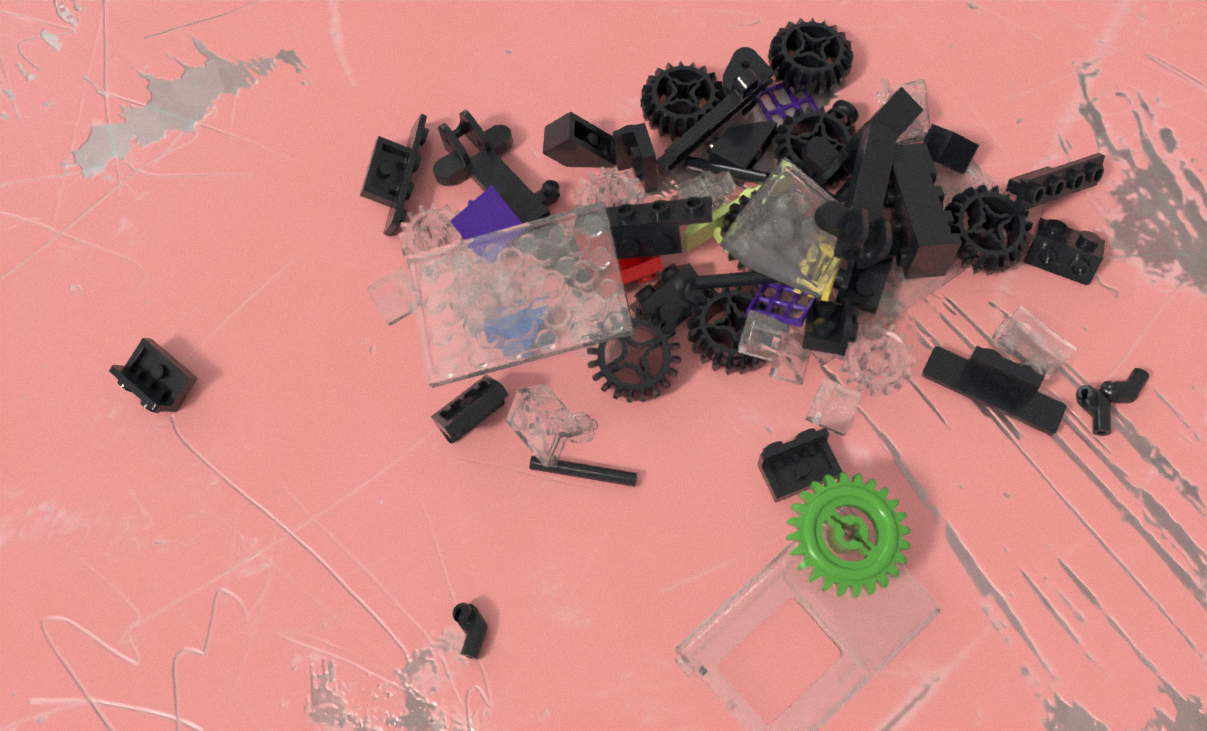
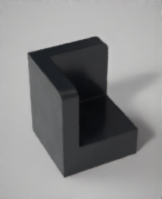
M935 124L931 125L923 141L928 147L932 161L960 174L966 172L979 147L978 144Z

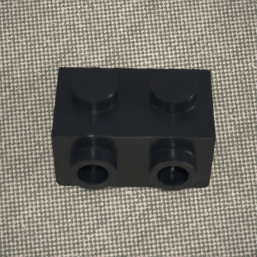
M1040 217L1024 262L1078 283L1089 285L1103 260L1105 240L1100 239L1093 232H1080L1067 227L1065 223L1059 220H1046Z
M673 263L659 274L661 279L653 286L648 284L634 295L637 300L629 307L633 312H635L636 308H641L642 316L645 320L650 311L654 312L655 317L651 323L656 326L660 320L665 319L667 323L661 329L665 334L669 330H674L690 316L692 307L699 306L698 299L701 295L709 298V289L695 290L694 276H698L690 263L678 266Z
M152 338L141 339L125 366L112 365L109 369V372L118 379V385L126 391L134 393L141 399L140 404L153 413L177 412L198 379Z
M810 428L799 433L795 440L785 444L782 441H776L763 448L757 466L775 503L797 495L801 491L809 490L812 481L824 484L823 477L825 475H831L835 480L839 473L842 472L827 442L830 435L827 428L818 431L815 428Z

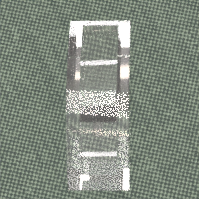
M749 310L738 352L772 361L770 377L803 385L811 355V350L802 348L803 336L796 330L772 317Z

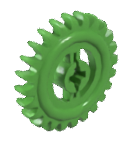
M844 472L839 473L837 482L831 475H825L823 477L824 486L817 481H812L810 489L813 491V494L801 491L798 495L805 504L794 503L790 507L799 517H792L786 521L787 525L797 528V531L786 536V540L795 541L799 544V546L790 551L789 555H803L804 557L797 566V570L811 567L812 572L808 582H813L822 577L821 591L823 592L827 591L833 584H836L837 597L843 596L849 587L852 598H857L861 594L862 586L866 590L867 595H873L876 590L875 582L881 588H887L889 581L886 574L892 578L899 577L900 573L895 563L899 565L907 563V558L900 550L911 548V544L902 539V536L911 533V529L900 525V521L905 519L907 514L905 512H895L894 510L898 506L899 500L893 499L888 501L886 499L889 492L887 487L876 491V481L873 478L864 485L862 476L859 473L853 476L851 482ZM845 506L856 508L865 513L873 523L876 532L875 545L868 540L869 530L863 519L854 515L842 517L834 509ZM825 523L830 527L827 531L826 539L829 547L834 552L846 555L857 550L865 558L853 562L842 560L834 555L826 546L823 537V524ZM845 529L851 532L849 535L850 541L848 542L842 538L845 535Z

